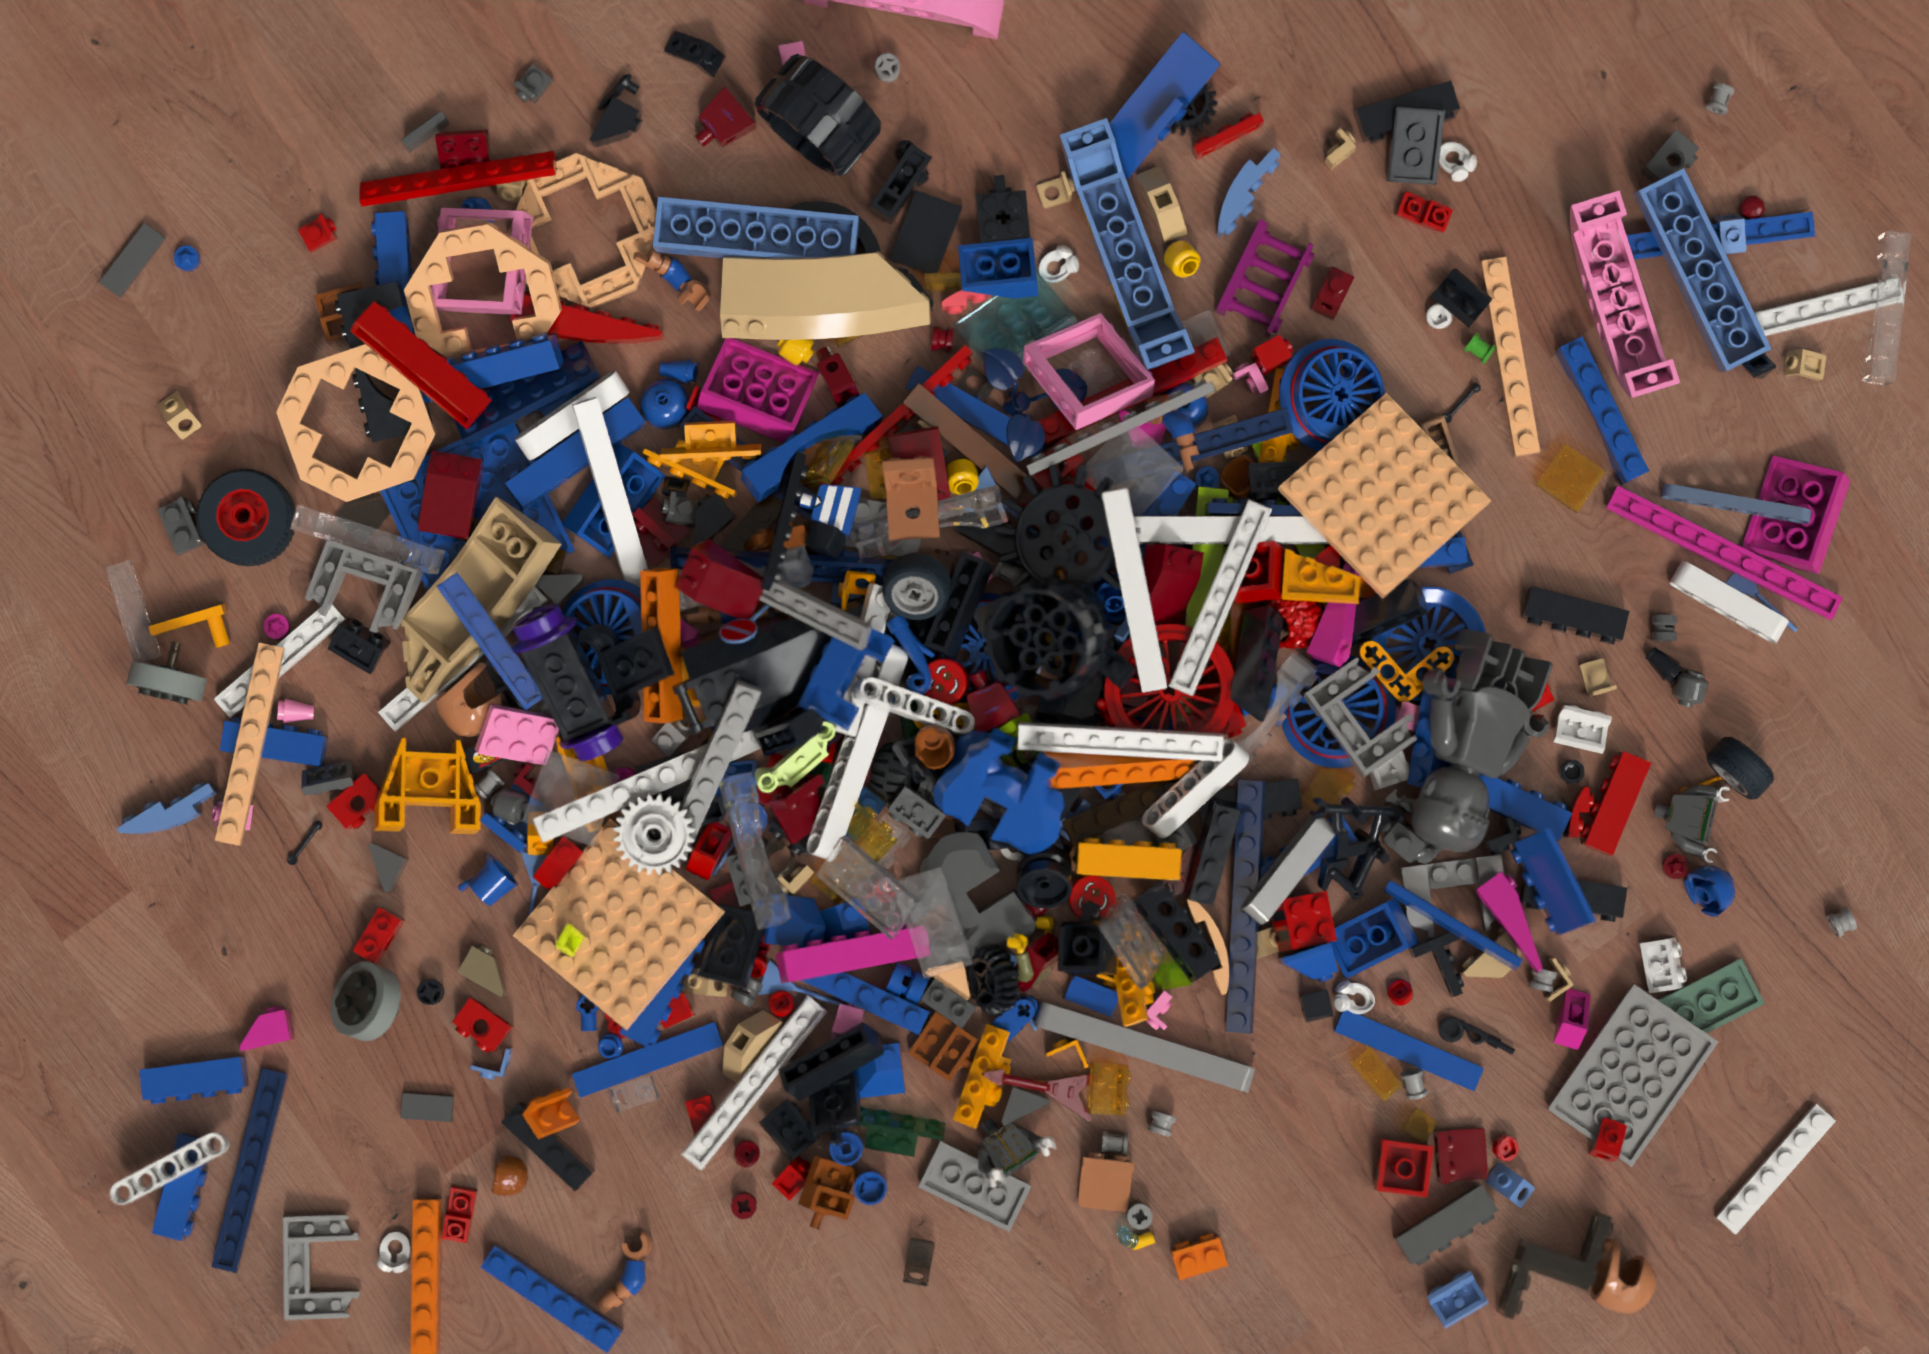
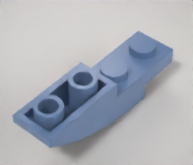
M1273 148L1258 165H1255L1249 159L1234 179L1221 208L1216 236L1219 238L1224 234L1229 236L1238 225L1235 223L1241 215L1245 218L1253 210L1254 206L1252 203L1255 197L1250 191L1255 193L1263 184L1262 177L1266 173L1271 175L1280 165L1278 160L1281 154Z
M202 782L191 789L192 793L187 797L179 796L169 803L171 806L169 808L165 802L157 803L156 800L152 801L142 808L144 812L137 816L132 814L121 821L122 825L117 830L119 833L150 834L181 826L201 816L202 813L197 806L216 795L218 791L213 784L207 783L205 785Z

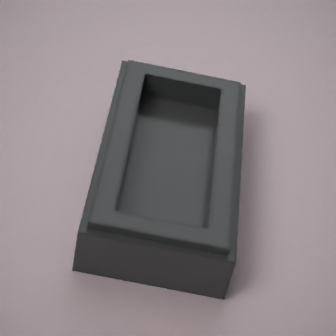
M439 111L402 138L401 141L411 153L450 123L442 111Z
M403 1093L401 1119L452 1122L454 1096Z

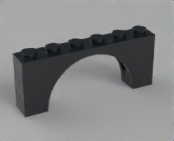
M399 281L337 294L338 300H335L337 314H342L344 324L341 325L342 336L344 340L348 339L350 349L365 344L350 330L355 321L374 301L378 305L384 306L389 312L405 306ZM355 368L356 373L352 374L355 388L360 389L362 398H358L361 413L366 414L367 422L364 423V429L367 438L371 437L372 442L407 435L412 423L390 413L395 400L382 393L373 383L368 373ZM426 404L427 409H428L427 411H428L430 420H431V422H432L431 415H430V410H429V406H428V404Z

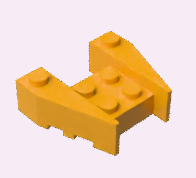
M401 738L396 745L375 803L374 831L400 832L405 827V805L450 807V834H476L480 830L481 804L473 786L474 782L469 773L460 740H456L451 745L450 754L406 752V738Z

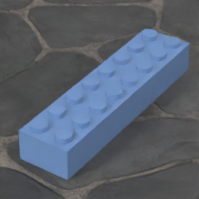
M1683 168L1633 193L1719 371L1726 372L1772 349L1685 169Z
M658 197L653 248L655 252L722 259L724 256L806 258L854 255L857 251L859 216Z

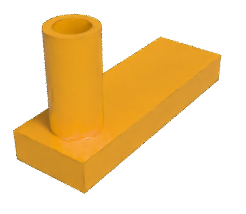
M225 603L148 626L151 636L207 619L215 647L218 648L230 644L222 619V615L228 613Z

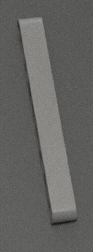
M1042 1001L1040 1002L1033 1025L1249 1093L1256 1070L1240 1063Z

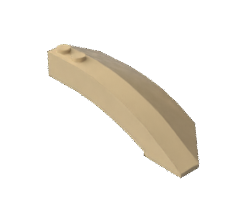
M879 251L854 255L806 258L724 256L720 306L722 338L766 340L824 339L869 335L929 325L931 323L930 299L923 292L920 294L910 284L911 281L884 260L885 257Z
M495 497L456 558L425 595L405 614L401 622V626L405 629V641H402L404 662H407L408 676L405 677L406 687L421 702L425 703L482 651L436 586L458 572L495 625L501 630L526 599L561 546V543L545 528L499 497Z

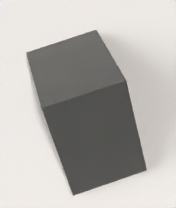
M582 574L541 575L536 585L560 607L583 584L584 576Z
M369 844L368 846L385 893L393 892L409 859L378 844Z
M1013 1086L1001 1121L1005 1126L1049 1104V1101L1046 1097Z

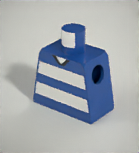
M821 484L818 495L803 492L800 507L813 510L812 522L818 521L835 526L849 538L862 491L858 487Z

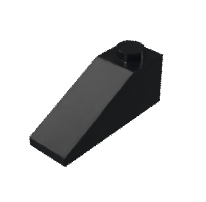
M911 144L870 204L871 212L892 225L911 196L932 157Z

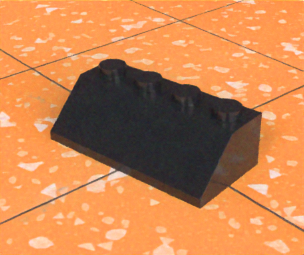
M1270 605L1244 611L1230 696L1233 702L1259 722L1264 721L1270 706L1284 618Z

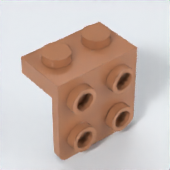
M1089 1152V1156H1083L1078 1205L1084 1208L1127 1211L1131 1178L1134 1172V1162L1129 1161V1156L1114 1155V1159L1104 1158L1103 1153Z

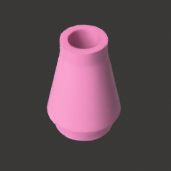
M285 698V701H278L277 720L284 721L283 723L313 720L314 705H308Z

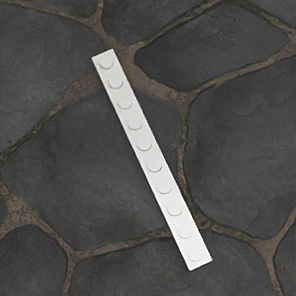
M767 724L742 734L731 761L761 749L753 734L766 727ZM708 744L533 818L532 820L541 842H546L627 807L630 801L636 803L639 796L645 799L649 793L655 795L692 779Z

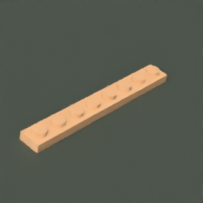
M1502 257L1483 260L1480 264L1485 292L1492 297L1488 310L1494 344L1497 346L1495 350L1514 457L1536 454L1540 452L1507 259Z
M263 643L258 644L215 841L242 846L285 648Z

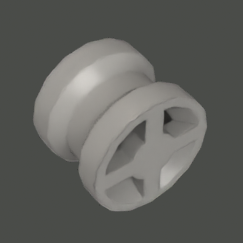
M886 53L877 58L875 63L877 77L883 82H892L898 78L900 64L896 56Z
M1847 907L1841 908L1836 914L1831 913L1826 916L1827 922L1837 938L1842 937L1844 932L1848 930L1854 931L1857 929L1856 921Z
M1532 968L1533 979L1529 982L1528 987L1553 993L1554 987L1552 983L1557 978V973L1542 969L1537 974Z
M1153 1110V1120L1148 1125L1147 1130L1171 1137V1126L1176 1122L1177 1118Z
M1135 1203L1128 1208L1127 1220L1133 1228L1138 1230L1145 1229L1151 1224L1153 1216L1147 1205Z

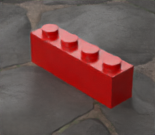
M1625 751L1619 752L1618 755L1614 754L1609 764V768L1612 771L1609 778L1605 777L1599 789L1602 795L1599 802L1594 801L1593 808L1590 810V815H1593L1589 825H1584L1583 832L1580 834V838H1583L1581 845L1604 855L1613 856L1651 762Z

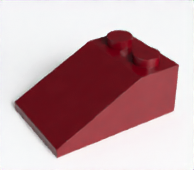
M939 427L889 435L893 458L913 460L918 456H926L934 459L938 508L951 506ZM912 508L909 509L906 513L916 512L919 510Z
M432 451L426 475L418 531L468 539L484 474L482 459Z
M710 539L692 547L675 585L678 590L695 602L738 619H750L764 591L760 589L763 578L761 575Z
M1146 544L1143 568L1154 623H1180L1201 578L1204 552L1166 544Z

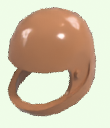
M480 662L435 703L438 713L447 727L457 735L466 737L480 735L490 704L502 706L500 693L487 698H481L476 692L475 679L486 668V663Z
M1614 1238L1606 1239L1598 1251L1590 1281L1591 1299L1613 1312L1633 1314L1643 1309L1651 1301L1656 1290L1657 1275L1651 1264L1641 1255L1633 1257L1626 1265L1619 1267L1620 1248L1618 1240ZM1610 1249H1611V1261H1609V1259H1608V1253H1609Z

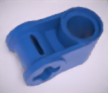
M1023 996L1016 1002L1015 1007H1012L1006 1013H1002L991 1025L1010 1032L1007 1040L1009 1042L1037 1014L1038 1002L1031 996ZM1028 1004L1030 1009L1023 1013L1021 1009Z

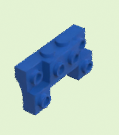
M871 628L866 648L859 650L833 637L824 646L822 651L823 657L819 665L813 668L810 675L811 680L798 705L804 710L813 708L814 711L820 714L821 718L849 731L860 708L843 698L865 655L883 663L894 640L890 636Z

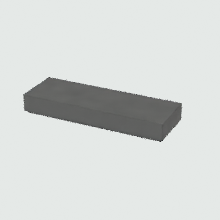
M144 223L99 283L122 298L166 239Z

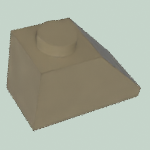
M480 944L479 947L472 946L457 973L494 994L504 997L507 992L498 959L492 955L494 951L483 944Z

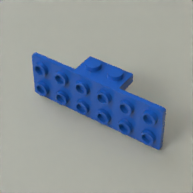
M1185 32L1181 33L1109 123L1126 179L1132 176L1157 143L1167 138L1171 132L1170 127L1175 121L1179 122L1187 112L1186 107L1221 65L1217 59Z

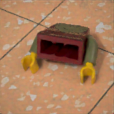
M1042 915L1037 918L1036 927L1037 929L1045 930V935L1027 947V938L1024 935L1014 933V938L1009 937L1007 940L1008 947L1017 949L1015 954L1017 964L1014 968L1018 971L1017 978L1020 980L1018 987L1021 992H1027L1045 980L1058 963L1059 940L1055 938V934H1052L1055 923L1052 917Z

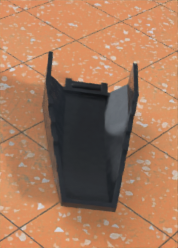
M866 596L848 599L846 610H842V602L829 604L860 619ZM777 614L773 617L756 619L754 622L757 625V633L754 637L742 643H727L723 641L720 637L721 628L682 642L680 645L681 653L690 678L673 685L672 690L675 695H678L689 722L688 729L690 733H698L707 727H710L712 732H714L736 680L760 687L761 689L759 699L743 733L763 726L796 707L811 680L810 675L813 668L819 665L823 657L822 651L824 646L831 641L833 636L789 614ZM886 625L884 634L896 641L895 636L891 634ZM694 688L705 718L698 719L687 693L688 689Z

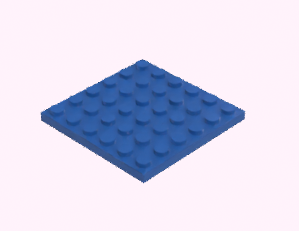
M515 422L468 446L460 439L437 450L438 452L482 459L484 474L474 518L481 520L495 497H499L545 528L561 543L559 548L567 551V555L575 552L565 527L561 525L562 521L549 494L525 511H522L505 488V483L508 481L506 478L516 470L521 472L528 467L527 463L530 461L515 441V438L520 434ZM432 453L425 456L415 479L380 490L416 568L424 573L422 581L427 591L440 578L466 544L465 541L451 536L418 531L417 521L421 512L426 475Z

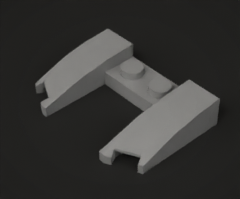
M326 540L305 599L307 601L314 599L321 606L318 612L326 617L346 574L384 585L386 587L369 631L376 633L379 632V627L393 625L395 630L399 628L407 613L424 573L419 569Z
M1355 658L1306 692L1303 698L1317 717L1320 716L1348 754L1349 761L1360 776L1365 778L1416 741V736L1409 737L1407 723L1413 721V716L1409 713L1372 740L1369 739L1342 700L1378 675L1380 671L1373 667L1371 672L1357 666L1359 659Z
M1501 855L1399 868L1401 886L1430 904V889L1477 883L1479 888L1498 873L1502 872L1504 874ZM1479 898L1484 931H1489L1492 929L1490 923L1496 919ZM1404 905L1405 915L1411 928L1416 927L1428 931L1426 937L1435 938L1433 921Z
M348 1215L283 1216L284 1320L349 1318L350 1314L345 1311L352 1298L358 1300L359 1291L310 1292L309 1242L359 1240L358 1233L352 1234L345 1222L349 1218Z

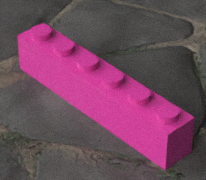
M913 922L902 924V930L894 931L893 926L878 929L879 934L870 935V931L854 933L855 938L846 940V935L832 937L831 943L823 944L822 939L807 942L808 947L800 949L798 944L784 946V952L775 953L781 984L931 955L926 925L917 927V922L915 924Z

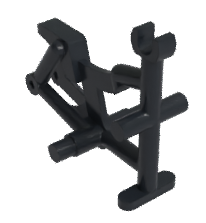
M1344 797L1341 800V804H1327L1321 798H1314L1313 802L1320 806L1317 811H1310V814L1315 819H1322L1326 814H1332V831L1337 835L1336 856L1323 860L1318 878V886L1323 891H1326L1333 879L1353 899H1358L1362 895L1361 888L1375 858L1382 863H1387L1390 859V856L1381 846L1379 840L1384 817H1392L1396 822H1403L1404 813L1390 801H1386L1384 806L1356 805L1348 797ZM1342 815H1353L1360 823L1366 822L1367 816H1374L1370 835L1360 828L1356 829L1354 835L1359 842L1349 844L1348 831L1342 826ZM1358 856L1347 878L1340 870L1347 867L1349 857Z

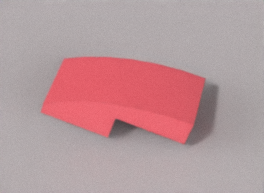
M961 290L942 301V311H947V314H960L962 310L967 309L968 299H971L972 303H983L987 301L986 298H991V295Z

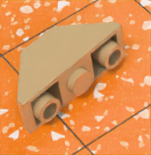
M1160 166L1137 174V180L1164 244L1187 235L1180 205L1170 182Z
M1500 927L1498 930L1500 935L1492 941L1521 958L1519 949L1504 929ZM1482 951L1476 958L1470 956L1461 965L1464 969L1460 974L1463 977L1503 978L1511 968Z
M762 1010L739 1023L724 1046L722 1074L738 1083L777 1034L783 1022Z

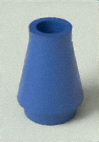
M691 359L662 361L660 364V376L687 384L690 381L695 382L697 379L698 364L697 362H692Z

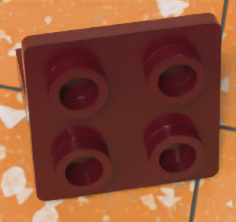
M488 129L440 132L435 134L441 169L490 161Z
M653 498L642 510L638 508L632 516L644 557L657 567L670 554L671 547H676L689 534V529L682 525L664 523L665 513H661L662 504L656 498Z

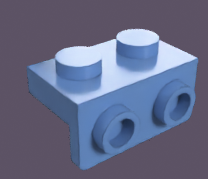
M1471 1271L1457 1274L1452 1278V1282L1445 1286L1439 1285L1430 1291V1295L1427 1296L1430 1306L1445 1329L1489 1304Z

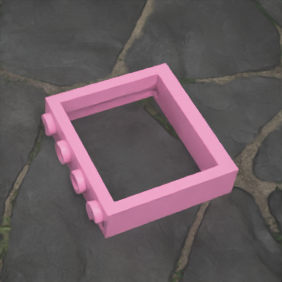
M441 208V213L437 220L438 234L442 230L455 228L456 219L513 221L511 236L530 249L533 216L524 211ZM524 269L507 271L503 302L446 299L448 282L432 285L431 289L436 308L439 311L522 315L526 274Z
M1101 313L1024 346V365L1075 430L1153 396L1155 380L1151 376L1152 373L1146 370L1141 364L1138 355L1133 354L1125 339L1120 338L1114 330L1112 323L1109 324ZM1097 337L1134 385L1083 407L1046 359Z

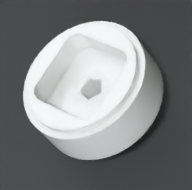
M1434 304L1428 309L1426 317L1430 326L1443 329L1451 324L1453 314L1442 305Z

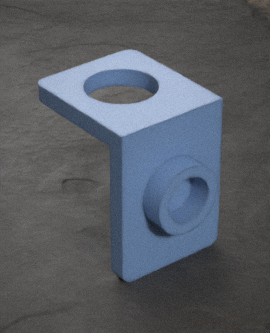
M1739 214L1714 216L1713 221L1719 224L1720 243L1725 254L1745 252V218Z
M506 1048L500 1071L474 1064L470 1065V1069L480 1071L479 1076L494 1080L495 1076L505 1077L513 1048Z
M1501 1162L1496 1165L1485 1181L1519 1208H1522L1535 1190L1533 1185ZM1526 1188L1524 1195L1518 1199L1520 1191Z

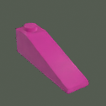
M1346 561L1343 570L1360 576ZM1328 602L1307 650L1309 655L1319 661L1342 668L1344 662L1350 656L1356 604Z
M1500 872L1476 890V894L1538 974L1543 968L1518 894L1514 889L1517 885L1509 874L1504 876Z

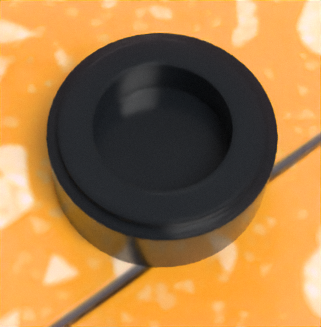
M1446 1017L1438 1025L1439 1036L1444 1041L1456 1042L1464 1034V1025L1458 1018Z

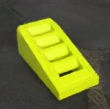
M567 924L559 936L555 948L572 957L583 941L584 934L572 925Z

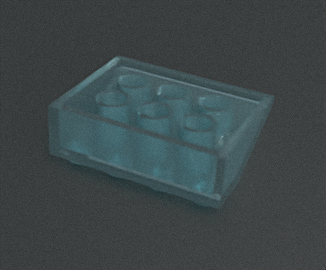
M1037 270L1038 296L1015 299L995 296L954 324L983 367L982 352L991 348L1006 349L1015 353L1023 363L1025 345L1078 323L1074 314ZM1023 363V367H1024V371H1025V370H1027L1028 368H1027V367L1024 365V363Z

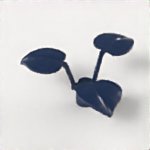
M1002 348L987 349L982 352L984 372L989 384L998 390H1007L1013 385L1011 391L1008 392L1009 397L1004 401L1005 411L1012 415L1007 423L1006 435L1011 454L1015 461L1019 462L1040 450L1045 440V433L1041 424L1035 420H1030V416L1023 412L1029 408L1031 402L1048 397L1049 395L1045 392L1029 398L1023 392L1016 393L1018 387L1016 379L1024 374L1022 361L1012 351ZM1057 369V374L1080 403H1082L1088 389L1086 382L1070 369Z

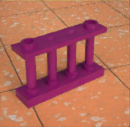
M1260 219L1215 313L1225 316L1227 310L1230 312L1234 310L1267 326L1268 329L1265 336L1269 338L1272 332L1277 334L1283 321L1279 319V316L1303 266L1309 267L1315 253L1311 252L1314 246L1311 243L1308 244L1306 251H1303L1269 235L1270 232L1266 231L1269 223ZM1264 244H1267L1300 260L1295 273L1260 258L1259 254L1255 253L1258 245L1264 246ZM1248 266L1252 268L1256 266L1289 282L1290 284L1284 296L1249 280V276L1244 275ZM1245 288L1278 304L1279 307L1274 317H1269L1238 302V298L1234 297L1237 289L1243 290Z

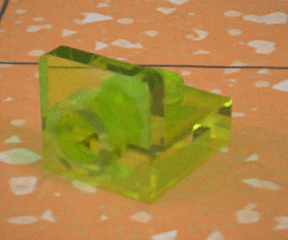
M1176 962L1157 965L1158 970L1154 971L1156 986L1161 985L1162 990L1192 985Z

